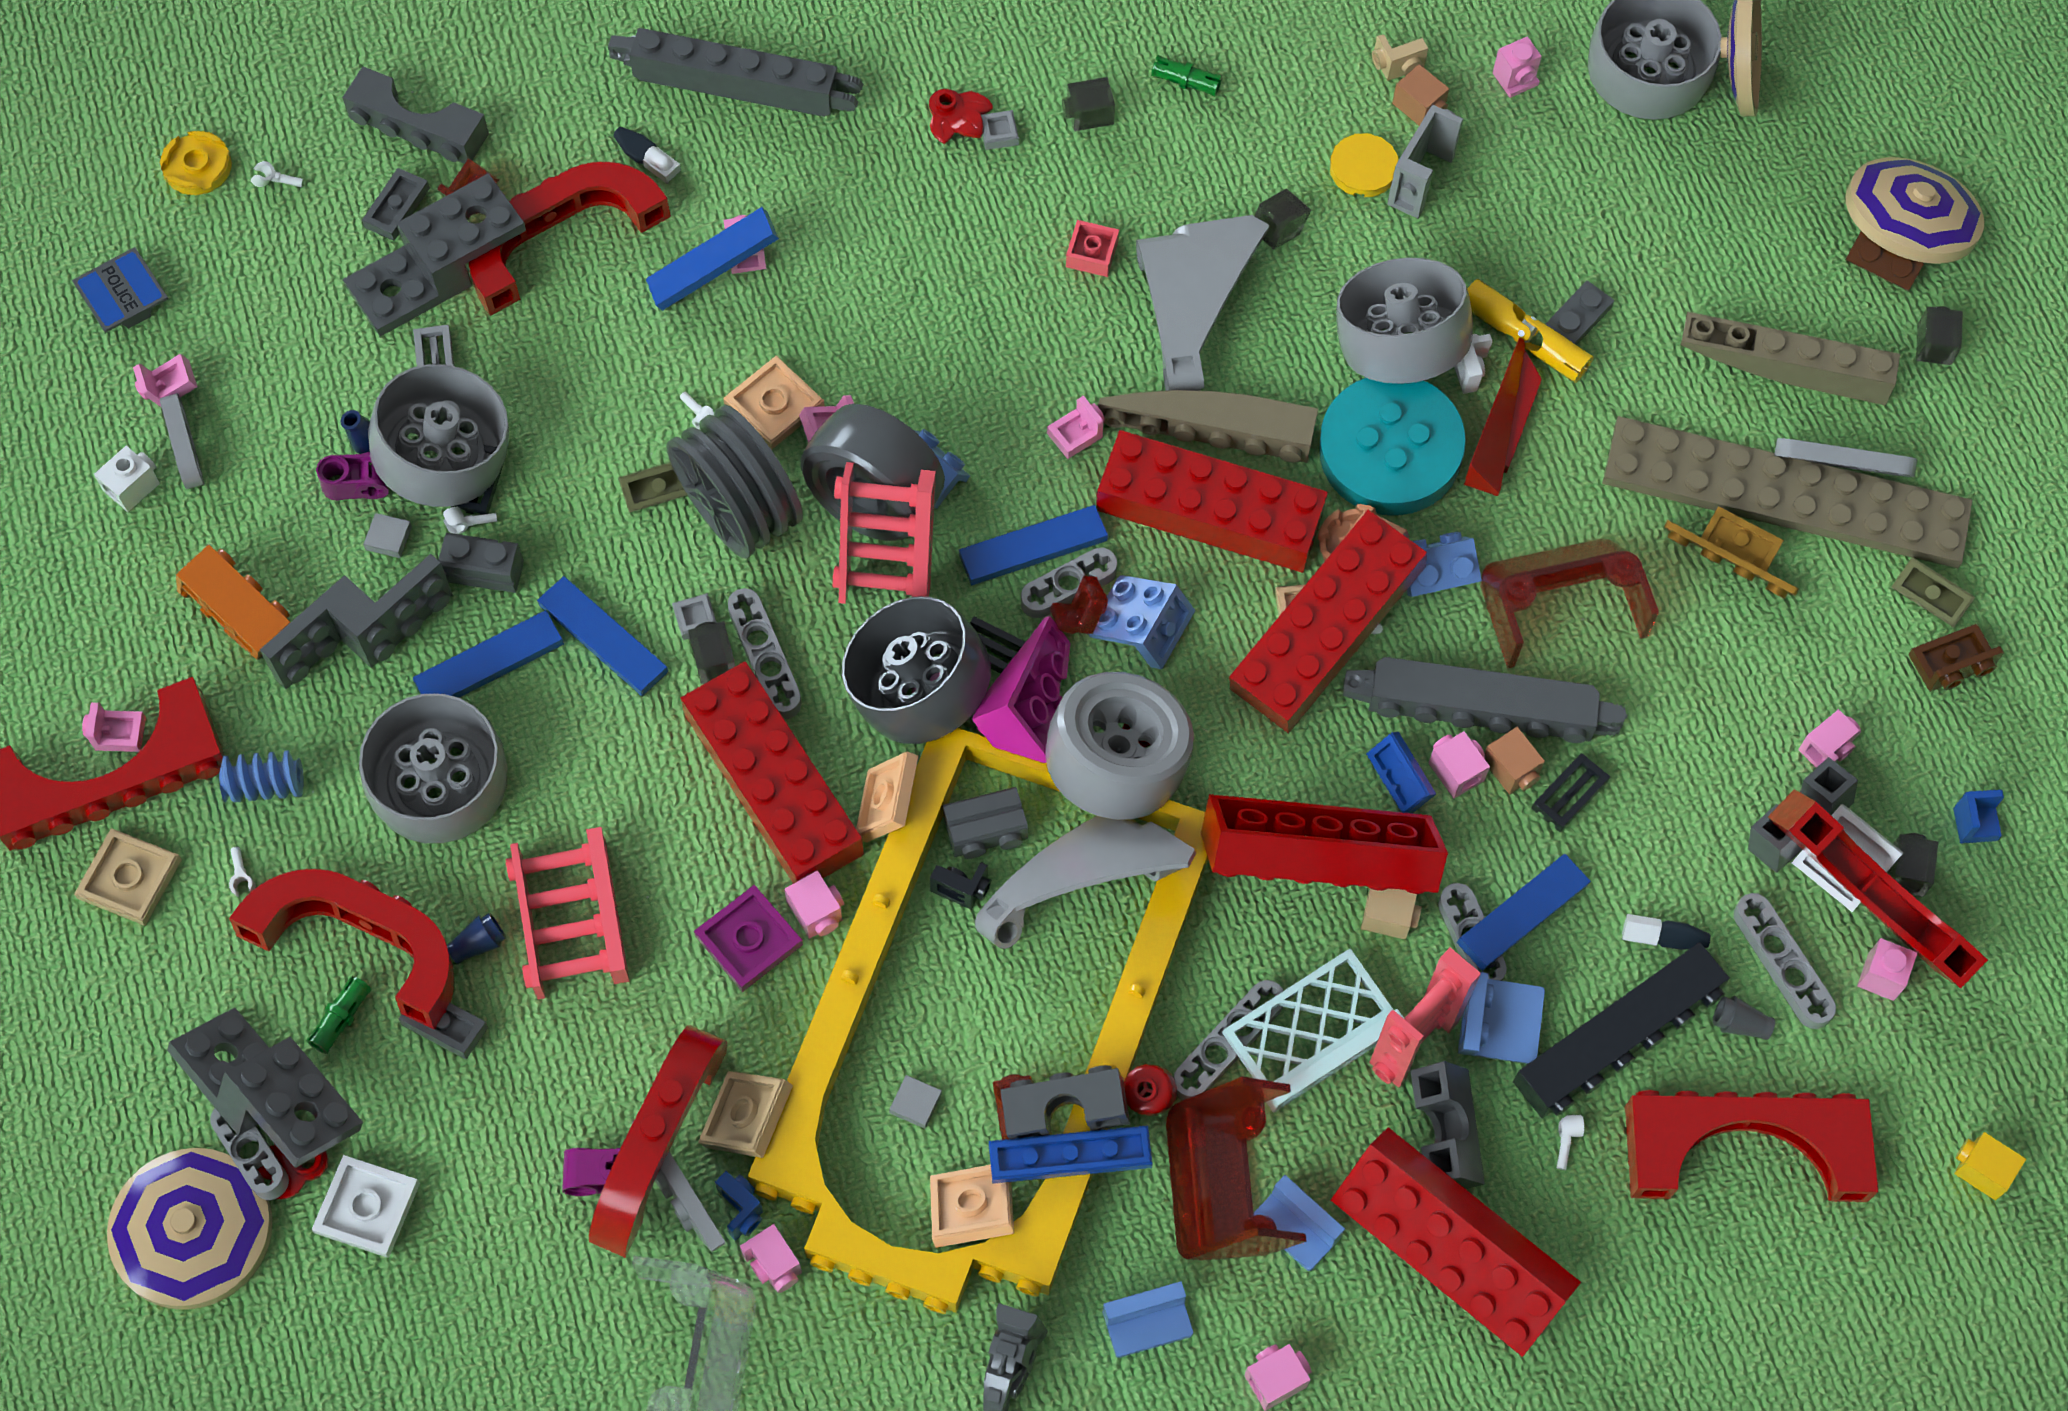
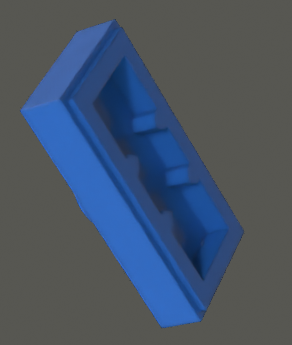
M1392 732L1366 753L1402 813H1414L1436 795L1435 790L1399 732Z

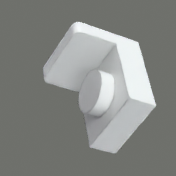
M1473 334L1468 353L1461 362L1454 366L1463 394L1476 392L1482 377L1485 376V365L1482 358L1488 356L1492 344L1490 334L1481 336Z

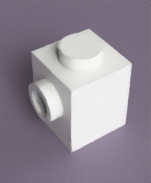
M125 446L94 473L102 490L127 512L160 484L153 471L157 468L154 462L145 453L140 452L137 455L128 446Z

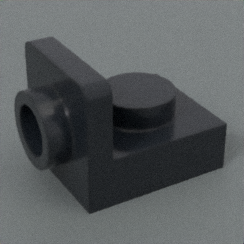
M981 862L972 880L968 879L967 875L957 868L947 867L946 869L936 865L930 876V892L972 910L976 900H983L990 888L992 880L988 878V865Z

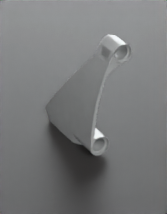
M1248 215L1186 224L1177 228L1172 235L1136 240L1138 264L1140 270L1146 273L1161 342L1163 378L1166 391H1201V388H1204L1200 352L1237 281L1269 230L1270 225L1255 216Z
M1096 816L1057 839L1014 873L979 911L975 919L976 930L997 947L1009 948L1016 944L1021 936L1026 907L1080 888L1144 874L1153 881H1158L1182 868H1189L1196 855L1195 849L1153 822L1141 825L1133 819L1114 820Z

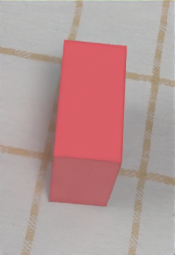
M1077 220L1066 254V267L1108 277L1119 241V229Z

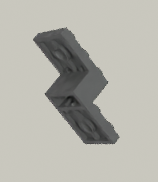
M488 173L397 222L404 246L345 277L343 282L378 336L381 337L472 287L465 264L525 232L526 227L523 220ZM481 213L486 216L480 223L468 222L469 217L473 214ZM390 286L401 288L400 292L395 296L388 297L383 295L384 290Z
M429 554L376 602L371 600L344 575L260 649L275 680L284 689H287L293 683L300 682L307 676L310 668L321 658L330 656L335 651L340 641L345 643L371 668L379 661L389 658L394 652L395 646L405 637L414 635L421 628L424 620L433 612L441 611L448 604L453 594L442 564L432 554Z
M235 1007L169 1042L167 1051L239 1136L259 1124L295 1168L361 1130L363 1121L291 1037L269 1048ZM219 1051H226L232 1054L235 1060L231 1062L220 1061L214 1054ZM299 1110L309 1111L314 1115L315 1120L310 1122L301 1121L295 1116V1112Z

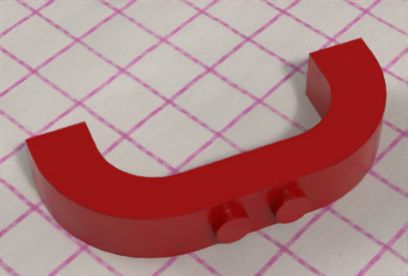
M614 162L582 164L568 169L555 177L545 179L540 185L525 193L515 195L509 202L523 220L526 231L469 262V269L478 298L490 316L521 300L516 281L507 270L506 262L512 251L525 241L584 209L600 205L615 207L629 216L640 233H643L671 217L666 195L643 172L628 165Z
M302 869L287 872L273 877L256 887L242 900L229 919L237 937L270 952L282 933L294 922L313 915H325L336 918L402 949L414 959L409 977L395 996L402 1015L432 1029H436L442 1016L447 1012L446 1009L449 1003H451L455 984L454 969L445 939L439 928L428 916L414 908L405 898L398 895L390 897L380 892L369 881L361 880L358 882L343 874L323 869Z
M692 1025L686 1026L680 1033L664 1060L612 1165L592 1218L589 1231L590 1243L626 1258L643 1223L646 1202L660 1168L702 1084L711 1085L727 1052L726 1040Z

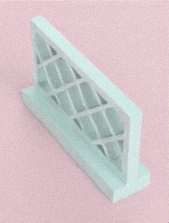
M1350 948L1228 1026L1222 1033L1266 1096L1265 1102L1272 1112L1275 1113L1376 1047L1387 1015L1393 1008ZM1346 961L1356 974L1354 987L1332 983L1334 970ZM1328 974L1327 981L1319 980L1320 978ZM1360 981L1364 985L1366 990L1359 989ZM1309 985L1325 988L1323 1007L1302 1004L1303 989ZM1331 990L1353 994L1350 1013L1328 1009ZM1297 994L1296 1002L1288 1001L1289 998ZM1358 996L1372 998L1381 1012L1372 1018L1355 1015ZM1277 1006L1294 1009L1291 1028L1269 1024L1271 1010ZM1398 1009L1394 1010L1402 1018H1404ZM1299 1010L1321 1015L1318 1034L1296 1030ZM1265 1014L1264 1023L1255 1021ZM1326 1016L1348 1020L1346 1035L1340 1039L1324 1036ZM1353 1022L1362 1023L1360 1026L1352 1030ZM1246 1026L1262 1029L1259 1049L1243 1046L1235 1033ZM1267 1031L1289 1035L1286 1055L1264 1050ZM1294 1037L1316 1041L1314 1056L1308 1060L1291 1056ZM1322 1042L1331 1044L1328 1047L1321 1050ZM1250 1055L1258 1056L1256 1063ZM1263 1057L1285 1062L1282 1076L1269 1084L1260 1071ZM1290 1063L1298 1065L1297 1067L1289 1071Z

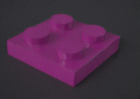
M755 885L694 930L695 937L742 992L803 946L802 939Z

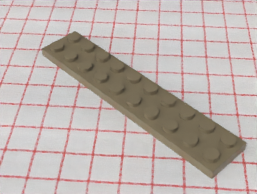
M1620 416L1616 419L1602 484L1714 511L1719 506L1736 516L1954 568H1959L1963 562L1972 499L1815 462L1774 456L1775 453Z

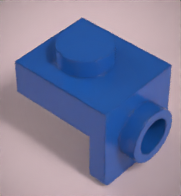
M725 1171L715 1181L718 1193L740 1212L727 1225L729 1235L734 1240H737L742 1234L745 1236L750 1235L762 1221L760 1215L763 1213L761 1202L753 1196L755 1188L743 1176L738 1175L734 1178Z

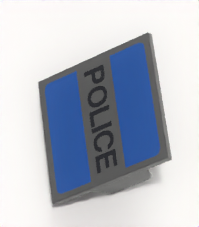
M135 247L72 280L105 333L121 324L127 328L133 327L151 317L153 307L168 300L167 295Z

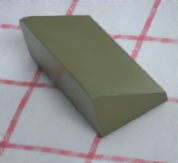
M671 462L618 477L629 513L687 496Z
M1913 557L1891 587L1952 627L1956 626L1975 599V596Z

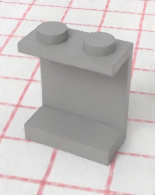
M1432 104L1395 166L1387 205L1417 219L1419 218L1425 207L1433 173L1432 169L1419 163L1426 152L1450 163L1452 162L1463 118L1448 109H1441Z

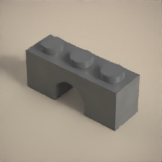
M1828 757L1803 780L1800 793L1816 801L1832 816L1841 804L1849 808L1854 803L1858 779ZM1778 804L1751 826L1748 850L1776 873L1802 851L1793 840L1767 818L1778 807Z
M1442 1061L1410 1070L1415 1107L1424 1111L1429 1116L1435 1132V1143L1421 1147L1422 1155L1465 1189L1485 1185L1469 1069Z
M1108 1065L1090 1068L1088 1074L1073 1076L1072 1073L1068 1072L1051 1075L1049 1081L1034 1083L1033 1080H1019L1011 1083L1010 1088L1000 1089L1006 1133L1009 1139L1052 1135L1051 1118L1059 1107L1066 1104H1076L1084 1109L1085 1120L1091 1131L1130 1124L1123 1077L1118 1068L1112 1069Z

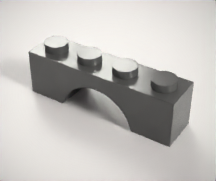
M362 66L342 97L348 116L355 123L363 126L367 124L380 129L385 135L392 138L397 136L405 139L419 149L432 150L452 162L459 161L470 165L489 135L484 114L454 102L434 113L420 114L406 110L398 104L399 97L393 78Z

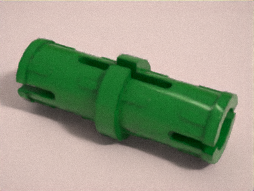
M1157 55V62L1154 61L1151 76L1179 84V88L1184 90L1189 87L1216 97L1217 90H1219L1222 82V75L1195 68L1194 64L1190 62L1183 64Z
M350 976L334 1002L328 1003L325 1007V1015L307 1038V1043L317 1051L328 1054L345 1027H350L355 1020L353 1015L371 992V987L363 980Z

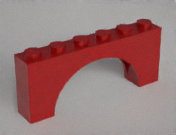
M194 677L157 690L159 716L150 739L130 761L103 776L74 782L51 780L27 769L11 745L1 748L0 839L10 851L26 849L42 838L68 833L74 826L84 822L102 820L113 811L124 807L139 806L146 802L147 798L161 793H173L180 790L184 784L197 779H209L218 775L223 756L225 755L203 693Z
M1794 789L1767 817L1912 951L1917 952V955L1935 972L1960 989L1988 961L1960 933L1937 917L1882 869L1843 830L1844 827L1813 799Z
M1654 1090L1639 1091L1636 1095H1632L1625 1105L1631 1198L1671 1199L1678 1190V1179L1682 1162L1686 1154L1693 1147L1705 1139L1718 1134L1733 1131H1751L1779 1138L1802 1152L1819 1172L1827 1191L1828 1201L1869 1202L1878 1193L1869 1099H1856V1095L1850 1093L1836 1094L1832 1098H1817V1095L1814 1093H1798L1793 1095V1098H1778L1777 1094L1773 1092L1756 1093L1753 1097H1738V1093L1731 1091L1718 1092L1714 1096H1699V1093L1696 1091H1681L1675 1093V1096H1660V1093Z

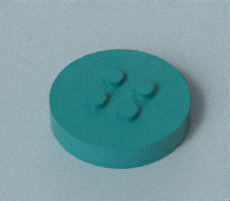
M1364 378L1344 389L1327 409L1320 435L1319 456L1321 466L1334 490L1352 505L1364 504L1372 506L1379 515L1410 514L1433 505L1453 486L1460 472L1463 460L1465 430L1461 416L1452 401L1432 384L1424 380L1404 384L1383 383Z

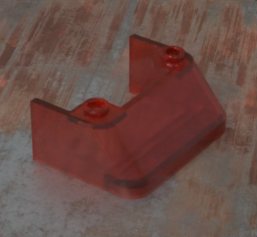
M1597 539L1488 564L1483 570L1480 588L1507 668L1515 667L1524 644L1514 612L1529 608L1533 604L1538 592L1607 578L1612 584L1623 588L1640 639L1648 638L1659 610L1640 559L1612 540Z
M1242 1076L1180 1101L1169 1110L1166 1119L1176 1245L1179 1254L1183 1258L1202 1261L1265 1256L1307 1242L1305 1233L1277 1230L1276 1224L1271 1217L1266 1215L1254 1216L1246 1141L1256 1138L1266 1124L1264 1102L1290 1093V1084Z

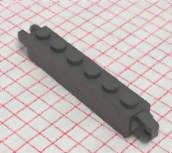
M638 28L636 36L612 35L608 45L610 58L622 61L624 65L630 66L633 76L640 81L822 117L830 115L832 109L854 111L857 108L858 101L852 94L860 93L864 85L861 79L838 73L837 66Z
M1383 657L1376 662L1374 670H1347L1343 684V696L1369 703L1368 711L1377 712L1383 717L1408 716L1424 723H1431L1437 720L1451 722L1454 726L1460 728L1472 726L1488 727L1491 731L1497 733H1507L1518 727L1521 732L1533 738L1553 736L1563 738L1570 743L1590 742L1594 734L1615 736V734H1619L1624 720L1628 716L1625 707L1623 708L1622 705L1599 701L1600 693L1593 685Z

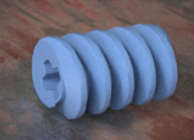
M289 750L284 751L282 762L277 761L274 752H269L267 763H262L259 753H254L251 764H247L244 755L240 754L238 755L236 766H232L228 756H223L219 780L221 796L225 803L229 796L233 802H241L244 794L249 801H256L259 792L264 800L272 799L274 791L279 798H287L290 790L294 797H302L304 787L302 763L300 758L293 761Z

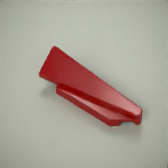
M1519 338L1464 482L1466 486L1495 496H1499L1503 473H1507L1542 380L1525 351L1526 345L1522 338Z

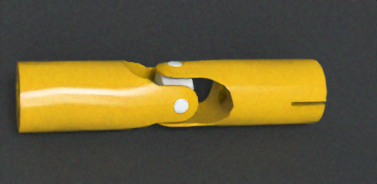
M1476 279L1468 287L1472 313L1496 330L1511 335L1515 342L1522 338L1526 345L1525 349L1574 383H1577L1588 370L1594 356L1535 317L1526 315L1517 304L1480 279ZM1539 331L1543 337L1542 346L1529 342Z

